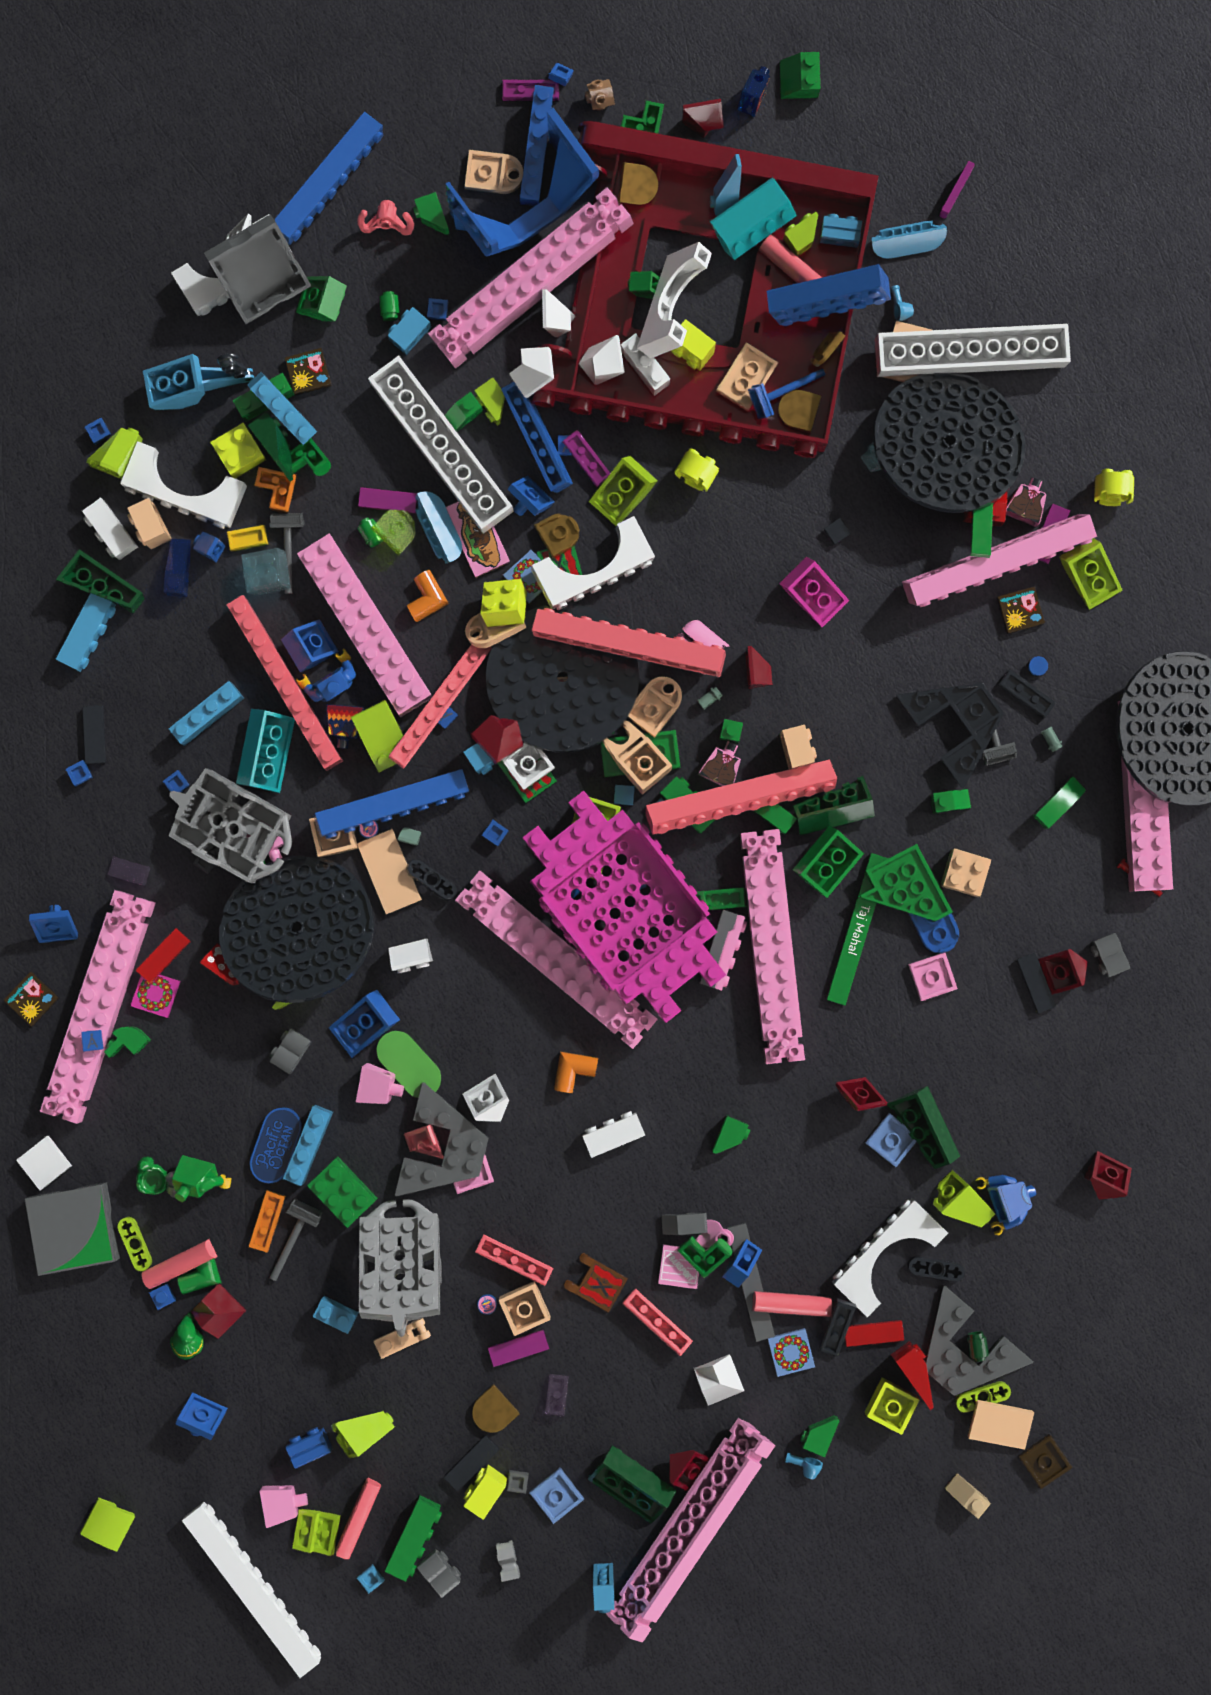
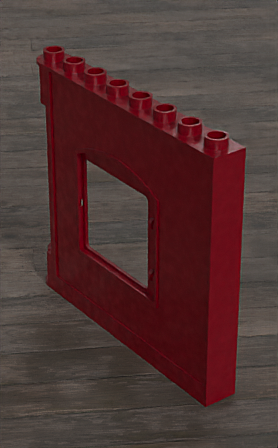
M584 121L579 123V143L599 169V177L595 180L597 181L593 204L597 202L595 197L607 187L618 201L623 162L645 165L651 168L658 179V190L655 197L646 204L638 205L618 202L619 206L622 204L631 215L634 224L623 233L618 230L614 234L616 239L580 267L572 313L576 317L571 322V330L567 333L565 348L553 344L538 346V348L549 347L551 349L554 379L532 394L531 403L545 408H553L555 401L569 403V410L581 415H591L592 408L607 411L606 417L617 422H628L630 415L645 418L644 425L654 429H666L667 422L682 425V433L691 436H704L705 430L720 432L719 439L721 441L733 444L741 443L742 437L757 439L756 446L769 451L779 450L780 444L795 447L794 454L805 458H815L817 451L824 452L828 444L853 309H849L845 313H832L823 318L814 317L806 322H793L789 326L780 325L769 313L767 291L797 283L759 251L765 239L754 246L757 248V257L740 345L737 348L716 344L714 354L701 371L697 368L692 369L684 358L676 357L671 351L654 357L670 378L669 386L655 396L623 354L622 359L625 373L598 385L591 381L579 365V362L589 347L613 336H619L620 345L634 334H637L639 338L641 337L643 330L634 329L631 326L637 296L629 291L628 279L630 278V272L642 271L651 228L656 227L718 239L710 221L719 215H715L714 208L710 207V196H713L715 185L735 154H739L742 165L739 201L772 177L790 200L797 216L772 233L789 250L791 249L783 239L785 230L792 224H795V226L799 224L801 219L808 213L812 215L817 212L818 219L812 247L798 257L821 277L861 268L879 176L600 122ZM837 214L839 218L845 219L848 216H854L862 221L858 247L820 243L824 216ZM766 266L771 267L769 276H765ZM755 323H760L758 333H754ZM841 331L845 337L834 352L820 366L816 367L811 363V359L815 358L813 353L829 332ZM746 342L778 362L764 385L767 394L813 372L824 369L825 376L795 389L821 395L811 433L790 428L781 420L778 409L784 395L770 401L774 415L758 419L753 404L747 412L716 392Z

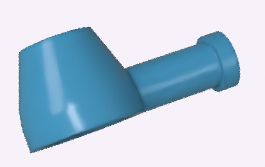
M892 286L890 291L895 303L896 321L906 320L913 316V305L902 302L899 286Z
M787 1453L785 1461L786 1463L789 1462L802 1466L803 1475L809 1479H815L823 1465L818 1459L811 1457L800 1458L791 1455V1453Z

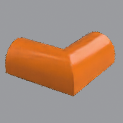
M259 467L255 486L273 490L269 508L280 513L289 512L296 475L293 474V480L290 482L281 471Z
M430 570L422 572L413 579L422 594V597L406 605L415 622L449 604Z
M560 1051L554 1090L573 1093L576 1074L595 1077L598 1058Z

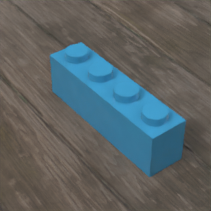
M262 372L247 384L252 392L303 445L317 432Z
M90 593L56 660L79 672L85 669L89 663L88 657L90 653L94 652L98 646L97 640L99 636L103 635L106 631L108 619H111L115 614L116 604Z
M228 681L172 725L169 730L179 743L185 746L241 702L244 697L234 684Z
M317 1105L312 1107L283 1179L300 1186L305 1183L332 1117V1111Z
M613 1563L593 1564L594 1611H599V1613H608L614 1610Z

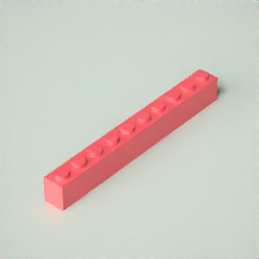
M242 595L228 603L229 610L323 768L328 771L343 762L247 598Z
M549 608L537 609L532 628L535 637L716 677L721 676L726 654L725 650L718 645H711L710 647L699 641L687 642L681 637L669 638L662 633H647L646 630L640 628L632 630L622 624L614 626L603 620H599V622L591 621V618L585 616L580 618L573 617L572 614L562 612V614L555 613L554 610Z
M830 760L649 804L646 805V818L652 834H663L669 830L683 829L686 826L702 824L708 820H718L724 816L738 815L741 812L757 810L768 805L774 806L780 802L793 801L804 796L809 797L823 791L829 792L836 788L837 776Z

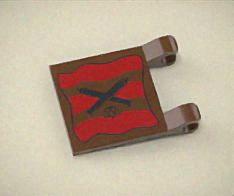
M582 1253L579 1258L580 1261L590 1266L579 1286L570 1280H566L564 1283L565 1289L609 1312L628 1278L589 1255Z

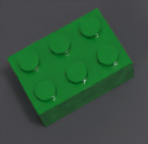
M829 826L794 867L793 871L819 894L828 898L864 853L840 831Z
M339 1157L335 1158L307 1185L347 1228L378 1199Z

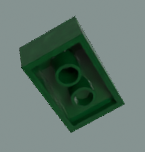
M265 412L250 423L248 427L291 482L293 480L290 444L286 439L288 434L275 416L271 418Z

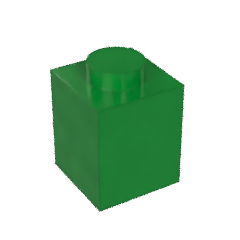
M724 719L719 740L738 744L743 723Z

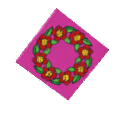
M159 975L150 984L145 978L140 976L131 1006L168 1018L181 981Z

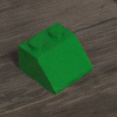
M800 52L780 60L781 99L819 97L821 89L819 52Z
M330 276L307 277L311 287L302 292L296 313L321 321H336L347 285Z

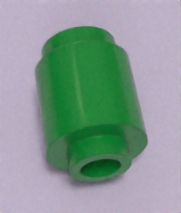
M391 291L383 292V295L379 296L380 314L383 317V321L398 320V295Z
M365 518L359 522L360 526L357 529L366 544H369L370 547H375L384 541L383 533L374 519Z

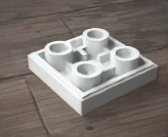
M46 1136L16 1160L39 1190L45 1188L72 1166L49 1136Z

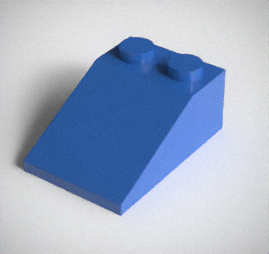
M375 990L363 997L333 1023L329 1029L351 1058H353L387 1032L400 1019L378 990Z

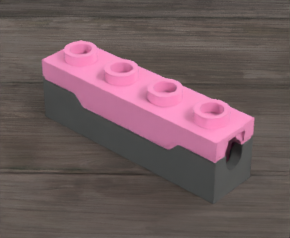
M725 910L721 912L716 928L717 933L713 937L709 950L711 956L726 974V976L712 986V988L722 990L723 987L726 988L730 978L727 976L728 969H732L734 966L735 958L732 957L734 951H738L741 940L738 938L740 932L744 933L747 922L744 921V916ZM701 976L699 983L709 986Z

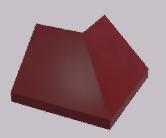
M721 99L683 105L682 123L703 138H705L710 130L724 128Z
M747 646L745 656L748 689L773 685L770 664L752 646Z
M491 715L471 734V737L495 764L523 747L519 725L516 720L499 719Z
M1067 949L1038 959L1052 995L1085 984L1087 961L1073 950Z
M866 1077L836 1082L835 1084L844 1099L856 1111L886 1106L888 1103Z
M1097 1151L1084 1178L1092 1182L1098 1199L1126 1197L1132 1168Z
M219 1283L191 1312L203 1330L219 1339L246 1309Z
M694 1450L670 1454V1482L677 1487L689 1491L711 1458Z

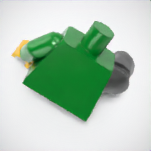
M182 1155L176 1170L169 1172L165 1176L167 1181L166 1191L171 1197H175L181 1202H184L188 1195L199 1198L215 1186L228 1189L231 1184V1178H226L223 1174L218 1176L215 1164Z

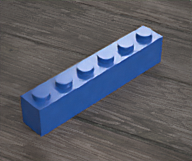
M535 85L520 194L521 205L536 206L539 204L548 140L547 111L552 109L554 87Z
M515 382L503 387L501 390L550 491L558 493L571 486L573 482L536 406L531 403V396L528 398L524 397Z

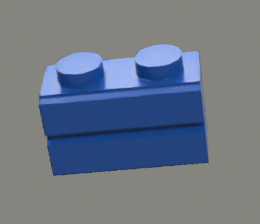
M317 1427L307 1431V1435L302 1438L300 1435L289 1440L290 1443L286 1446L295 1469L327 1455L333 1450L325 1429L321 1428L318 1430Z

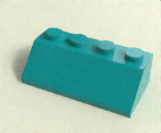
M772 177L711 220L710 223L724 251L735 260L797 215L790 200Z
M251 709L236 784L280 793L295 722L294 718L266 710Z

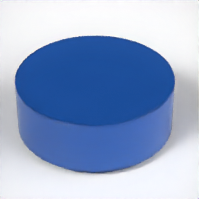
M1034 657L1028 663V670L1034 676H1041L1048 670V662L1043 657Z

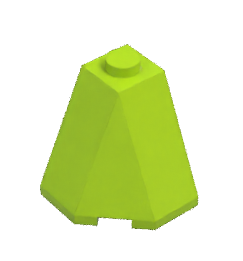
M128 427L127 430L120 428L87 459L86 463L92 468L122 479L137 441L142 443L143 439L139 432L133 428Z
M953 1170L939 1182L937 1188L939 1191L938 1198L934 1199L933 1205L943 1215L979 1227H983L995 1215L972 1187Z
M382 1411L336 1422L331 1427L334 1432H338L337 1442L348 1458L360 1456L394 1428L392 1424L394 1421L387 1412L384 1413Z

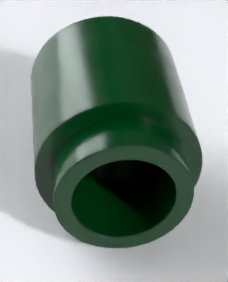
M982 1331L968 1333L969 1357L976 1362L986 1360L985 1357L989 1356L986 1336H984Z

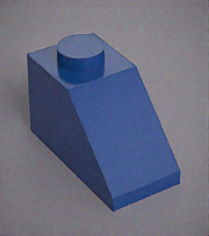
M205 532L198 535L193 542V545H195L193 549L214 562L218 561L226 547L218 538Z
M746 1239L729 1263L722 1277L739 1288L749 1277L762 1249Z

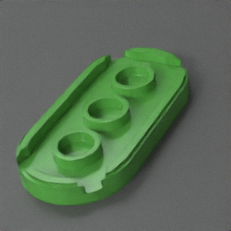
M391 1031L379 1040L377 1056L380 1062L389 1072L395 1074V1079L404 1086L409 1094L419 1098L422 1082H425L435 1092L439 1089L441 1084L439 1068L407 1033Z

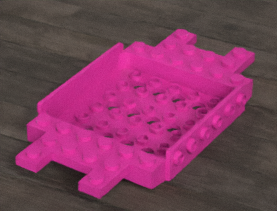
M583 791L568 802L579 817L572 825L551 841L539 826L522 838L545 867V870L530 882L541 896L538 899L541 902V908L552 916V922L557 928L562 929L565 933L563 934L565 939L575 946V951L579 957L586 960L589 964L587 967L594 975L596 974L599 977V982L603 988L609 991L614 990L624 1004H628L642 993L661 1019L667 1023L681 1011L670 997V994L698 972L710 987L726 976L725 972L703 945V943L717 933L706 918L710 914L708 912L709 907L703 900L700 901L697 898L696 890L693 886L687 885L684 881L685 876L680 870L676 871L672 865L674 863L667 854H663L660 850L662 848L660 843L649 836L650 831L644 824L638 822L634 825L623 810L607 821L585 791ZM618 854L626 856L627 861L624 865H619L616 862ZM603 866L611 868L612 873L610 876L605 877L601 874ZM589 877H593L597 881L595 888L591 889L586 886V880ZM643 884L650 887V893L646 896L640 893V887ZM573 889L581 891L582 896L579 900L571 898V891ZM627 896H632L635 899L633 907L625 905L624 901ZM612 908L619 909L620 917L618 919L610 917L609 912ZM666 915H671L674 919V923L671 926H666L663 922V918ZM597 920L605 922L604 930L598 931L595 929L594 924ZM650 927H656L659 930V935L656 938L649 936L648 930ZM637 938L642 939L644 942V947L641 950H637L633 946V942ZM621 950H625L629 954V958L625 962L620 961L618 958V953Z

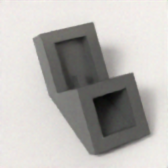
M706 1213L662 1215L663 1234L686 1235L707 1233Z

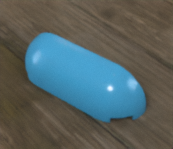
M924 221L882 229L879 231V235L872 237V247L879 257L886 259L932 251L944 242L947 235V227L944 224L941 226L933 225V221Z
M431 492L417 493L415 499L418 500V508L415 509L416 514L438 559L442 558L445 563L456 560L461 554L462 542L443 501Z

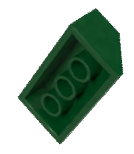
M613 1445L603 1455L588 1477L590 1482L650 1524L668 1508L676 1492V1489L671 1487L669 1483L658 1478L653 1472L641 1466L636 1460L631 1459Z

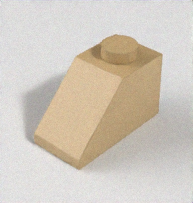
M958 1473L955 1474L945 1487L961 1505L978 1519L991 1504L983 1494Z

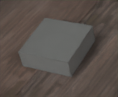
M509 1470L507 1491L526 1494L529 1473Z

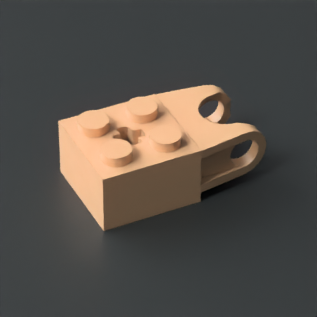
M625 721L623 727L629 736V740L625 744H615L608 738L602 742L616 765L643 795L672 770V764L648 737L630 722ZM643 763L644 765H649L647 769L641 768V764Z

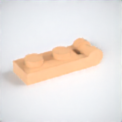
M421 1318L407 1324L405 1335L402 1337L398 1336L396 1330L375 1339L374 1344L381 1359L430 1337L429 1330H426L424 1326V1319ZM417 1328L419 1334L415 1336L412 1329Z

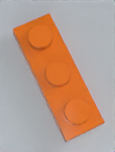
M269 1190L266 1191L249 1247L264 1252L269 1251L286 1197L285 1195Z

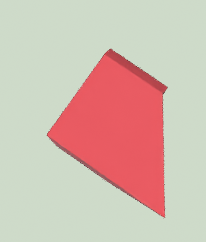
M428 1124L404 1133L410 1152L416 1151L444 1159L433 1125Z

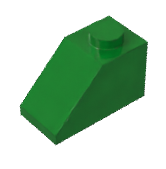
M436 192L414 199L416 206L413 207L416 218L420 217L422 224L445 235L449 234Z
M652 271L630 272V278L628 279L629 291L636 296L653 299L660 277Z
M469 392L457 401L444 416L457 432L482 414L483 409L474 395Z
M968 789L939 792L930 795L933 814L971 808Z
M726 1115L712 1152L715 1154L741 1144L743 1139L747 1140L750 1133L749 1125Z
M833 1415L808 1426L807 1431L804 1430L800 1438L803 1449L825 1457L839 1423L838 1417Z

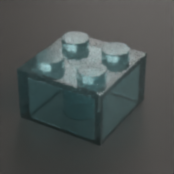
M273 548L241 555L247 593L260 595L291 588L284 550Z

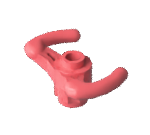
M390 200L380 202L377 214L367 224L364 222L367 216L366 210H362L357 219L358 227L363 233L369 234L377 228H392L404 236L412 234L414 222L409 213L404 212L402 217L407 223L406 226L396 215L397 208Z

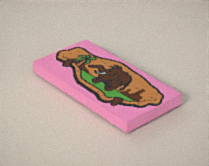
M459 502L446 507L461 539L462 550L475 578L510 563L494 526L483 534Z

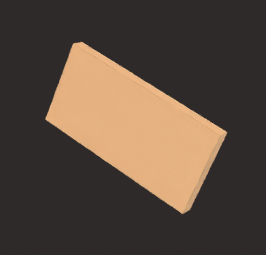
M393 829L357 843L386 915L422 900L414 879L407 873L408 865Z

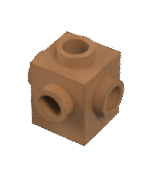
M609 79L603 81L594 80L587 84L588 91L585 92L587 104L590 103L593 110H603L607 106L615 105Z

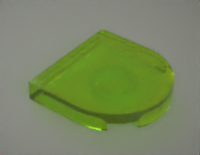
M394 509L387 511L371 527L397 555L402 553L416 534L415 522L412 516L404 510Z

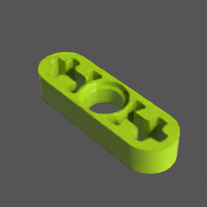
M125 1217L119 1221L118 1231L134 1268L138 1271H145L152 1264L151 1255L136 1220L132 1217ZM125 1221L132 1224L130 1227L131 1233L136 1232V1235H132L128 1239L126 1235L130 1233L128 1229L123 1228ZM131 1239L139 1240L140 1247L138 1249L131 1248ZM142 1249L144 1252H142L140 1255L142 1259L146 1258L147 1262L145 1263V1267L142 1264H138V1261H140L139 1254L134 1256V1253H137Z
M998 1381L959 1394L955 1399V1405L961 1412H970L974 1410L975 1405L971 1401L967 1403V1407H963V1405H960L963 1398L969 1401L972 1400L971 1395H973L976 1402L978 1394L986 1392L988 1394L986 1402L998 1403L1010 1397L1011 1389L1005 1382ZM1000 1386L1006 1389L1003 1392L1004 1395L1001 1396L999 1393L993 1394L995 1398L992 1399L990 1389H992L993 1393L999 1391Z

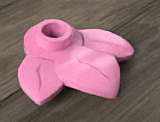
M707 1220L708 1232L701 1233L696 1239L701 1246L709 1248L718 1239H722V1235L727 1237L726 1242L731 1246L734 1236L728 1229H723L719 1222Z

